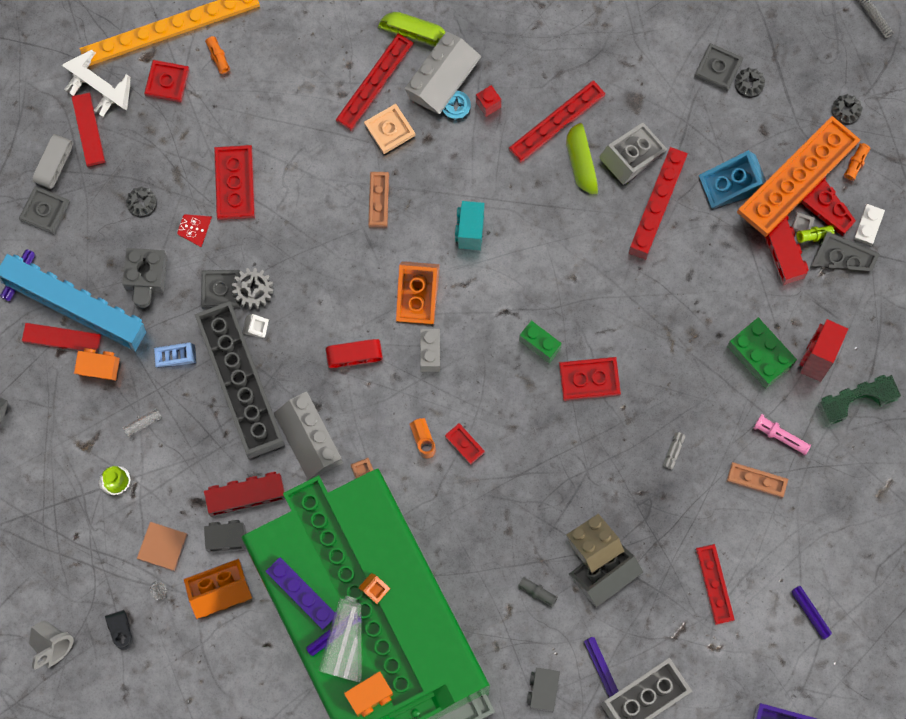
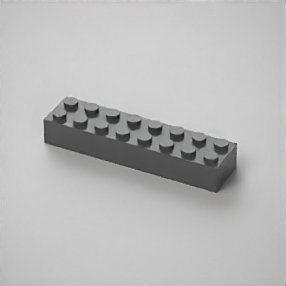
M231 301L194 314L248 459L285 446Z

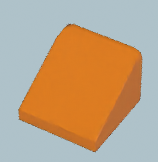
M373 573L359 586V589L376 604L390 590Z

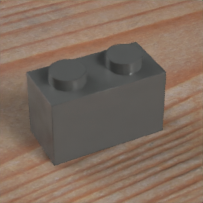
M240 520L228 521V524L211 522L209 526H204L206 551L219 552L246 549L241 539L246 534L244 523H240Z
M536 667V671L531 672L530 684H533L532 692L528 691L527 704H530V709L554 712L560 671Z

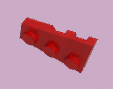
M825 177L800 203L826 224L833 226L834 230L840 235L844 236L856 220L845 204L838 199L835 194L836 191L833 187L829 186Z

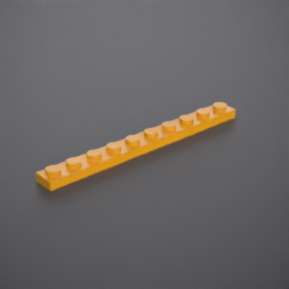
M217 0L80 48L81 54L90 50L96 52L89 64L91 66L260 7L258 0Z

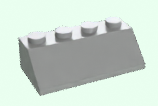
M446 31L404 89L410 100L440 114L477 64L481 55L463 39Z
M307 391L290 399L274 412L308 480L343 463Z

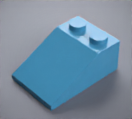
M749 150L699 175L712 209L751 197L766 182L756 155Z

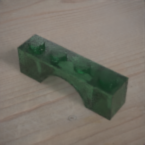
M881 375L875 378V381L868 384L866 381L858 384L856 389L850 390V388L840 391V395L835 397L832 395L823 397L818 408L826 427L844 421L848 417L849 404L857 399H869L879 407L898 401L901 394L893 376L886 377Z

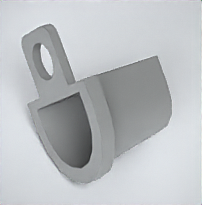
M42 621L32 626L29 644L37 653L33 658L32 668L36 670L43 665L49 668L62 660L72 648L73 637L68 632H61L47 621Z

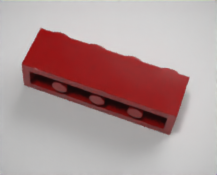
M788 215L765 237L783 285L805 279L809 271L806 261H803L800 255L802 254L799 243L796 244L794 239L795 231L792 226H789L787 221L789 220Z
M276 472L267 473L265 477L257 478V476L246 478V481L240 483L238 481H231L227 483V486L219 487V485L210 486L208 490L204 491L210 517L285 500L282 476Z

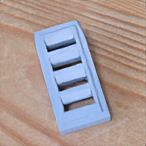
M190 342L154 348L155 367L196 363L195 345ZM178 350H180L181 359H178ZM170 351H172L173 360H170ZM162 352H165V361L162 360Z

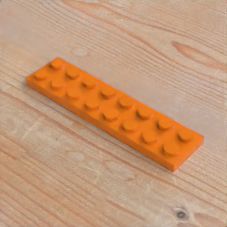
M831 116L738 209L737 213L766 237L861 139Z

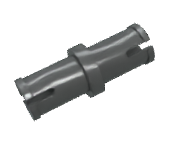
M523 577L518 585L519 589L532 595L533 599H539L551 608L558 596L543 589L544 586H538L526 579V577Z

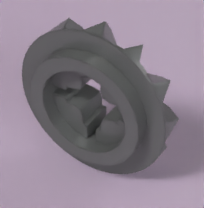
M748 67L738 73L735 84L738 91L743 95L755 96L764 89L765 79L763 73H760L757 68L751 69ZM749 76L752 80H755V82H753L752 88L749 82H746Z
M848 94L839 96L832 106L834 116L843 123L856 121L861 116L863 109L861 101L856 99L855 95L850 96ZM845 104L847 106H852L850 109L851 112H849L848 110H843Z
M142 186L134 188L128 193L126 200L127 208L134 215H148L156 206L155 194L149 188ZM138 195L142 199L146 198L144 200L145 207H143V205H141L140 203L136 204V202H138Z

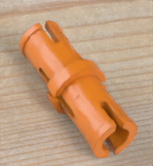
M214 36L207 38L205 43L210 50V57L216 63L219 73L224 74L228 72L230 67L225 59V52L220 48L217 38Z
M860 143L856 153L851 157L849 167L843 175L846 179L854 181L858 171L864 166V160L871 149L867 144Z

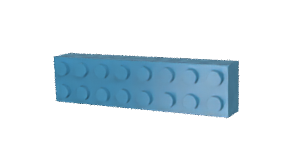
M7 254L0 265V282L136 352L146 334L144 324L139 317L135 315L130 317L124 314L125 311L117 306L114 308L108 306V302L99 297L95 299L91 297V293L84 289L79 291L74 288L72 283L66 280L64 282L58 280V277L53 273H44L40 271L41 268L33 263H30V265L24 263V259L14 254L11 256Z

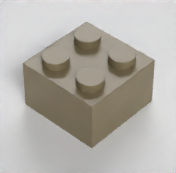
M599 513L566 534L572 549L591 573L624 552L619 537Z

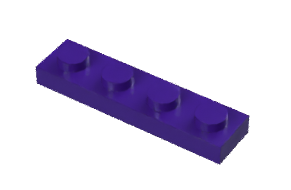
M281 557L265 571L322 630L338 616Z

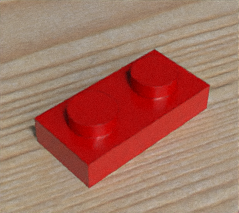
M460 423L445 435V438L470 465L485 453L482 447Z

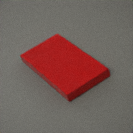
M252 145L214 147L217 220L255 218Z

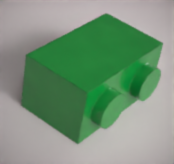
M532 320L519 336L521 343L548 363L561 350L562 343Z

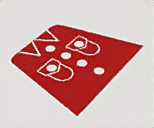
M184 214L177 234L202 247L212 216Z

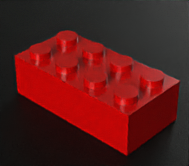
M826 319L824 324L820 323L800 361L799 366L802 367L800 373L821 382L833 365L849 328Z

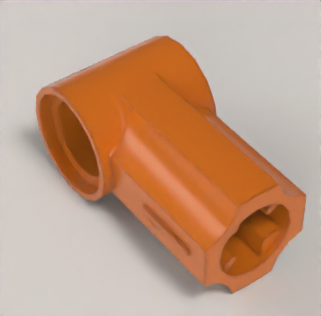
M425 418L416 419L409 423L420 456L429 459L435 455V443ZM426 444L432 446L429 451H423L422 447Z

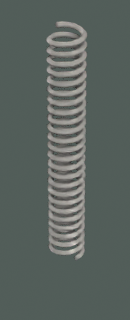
M857 0L861 3L864 10L868 12L869 17L873 19L874 24L878 26L879 31L883 33L884 38L894 34L891 27L885 23L886 20L880 16L881 13L875 9L876 6L870 2L871 0Z

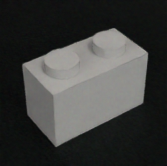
M420 329L421 372H440V329Z

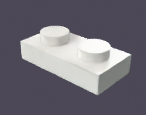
M867 204L854 240L872 246L885 210Z

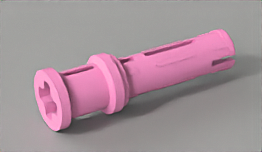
M763 414L760 415L753 429H759L767 434V437H774L803 455L807 454L811 447L810 444L780 428L779 423H773L766 419Z

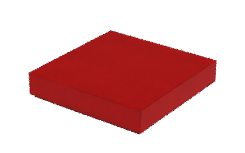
M152 60L144 92L145 96L181 103L189 66Z

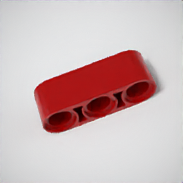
M379 339L337 344L325 348L329 368L372 363L383 359Z

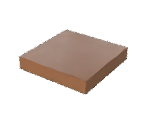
M150 522L137 559L175 571L188 534Z

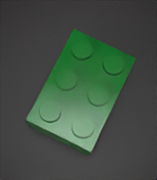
M759 317L731 339L727 346L765 389L794 366L797 361L795 356Z

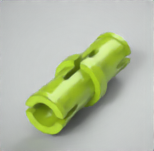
M831 225L820 228L815 226L808 230L798 231L796 238L799 243L806 241L817 242L824 238L826 231L835 232Z

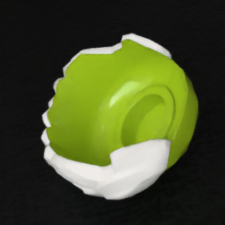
M122 466L107 467L99 479V486L102 491L111 495H118L126 491L131 481L128 470Z

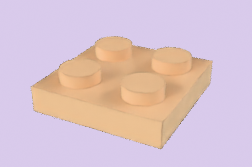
M397 104L392 105L364 122V125L383 154L415 136L414 130Z

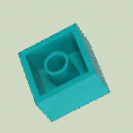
M462 201L461 207L457 208V224L459 225L455 227V242H458V249L481 250L485 203Z

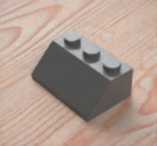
M623 545V553L591 573L587 566L582 563L569 573L587 599L596 607L643 573L635 556Z

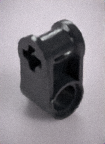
M125 610L106 615L105 620L113 643L121 650L129 649L133 644V638ZM121 636L126 638L123 644L120 642Z

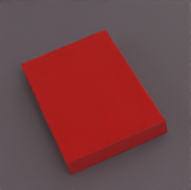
M616 357L559 362L563 401L621 395Z

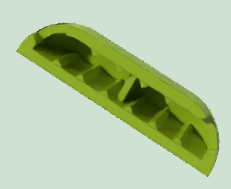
M401 12L386 14L380 20L377 27L395 34L399 33L404 37L434 47L446 33L437 24Z
M578 123L569 130L566 137V146L577 186L582 190L589 192V194H598L597 179L583 124Z

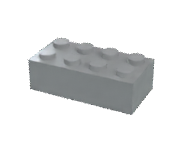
M668 658L601 703V706L610 719H652L691 693L692 690L672 660Z

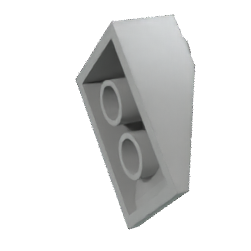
M641 123L610 143L599 158L624 185L668 149L644 123Z

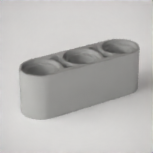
M53 134L34 172V183L50 189L53 188L72 149V140Z

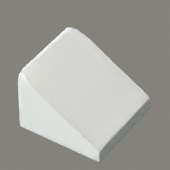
M254 314L247 315L243 334L265 338L269 319Z

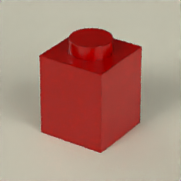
M492 85L476 94V104L485 117L501 108L502 99Z

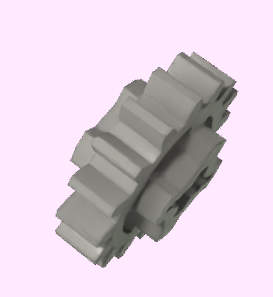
M246 268L245 274L242 271L239 272L240 278L235 276L234 281L236 283H232V288L236 290L232 291V295L237 296L236 302L242 301L241 307L247 304L250 310L252 305L259 309L260 303L263 306L266 305L265 299L270 301L271 296L269 294H273V289L270 287L273 286V282H268L270 276L266 275L264 277L263 270L257 273L256 268H254L253 272ZM254 282L255 289L251 295L250 288Z

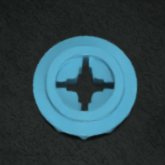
M456 91L442 112L454 120L458 118L463 119L469 113L471 101L464 92ZM457 99L458 105H461V107L459 106L455 111L454 106L451 105H454Z

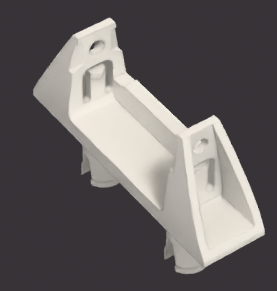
M90 50L62 65L73 73V78L64 89L65 91L75 96L81 84L86 82L103 94V98L94 109L99 115L104 117L112 103H116L127 110L131 77L126 74L114 89L112 85L87 69L96 52Z

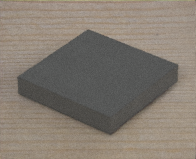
M710 43L694 77L728 91L743 61V57Z
M35 186L19 220L54 235L70 201Z
M202 270L201 308H213L231 301L233 308H240V301H235L237 296L232 295V291L236 290L232 288V283H236L234 281L235 276L240 278V270Z

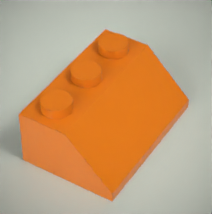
M239 559L184 579L188 599L196 619L252 599L251 591Z

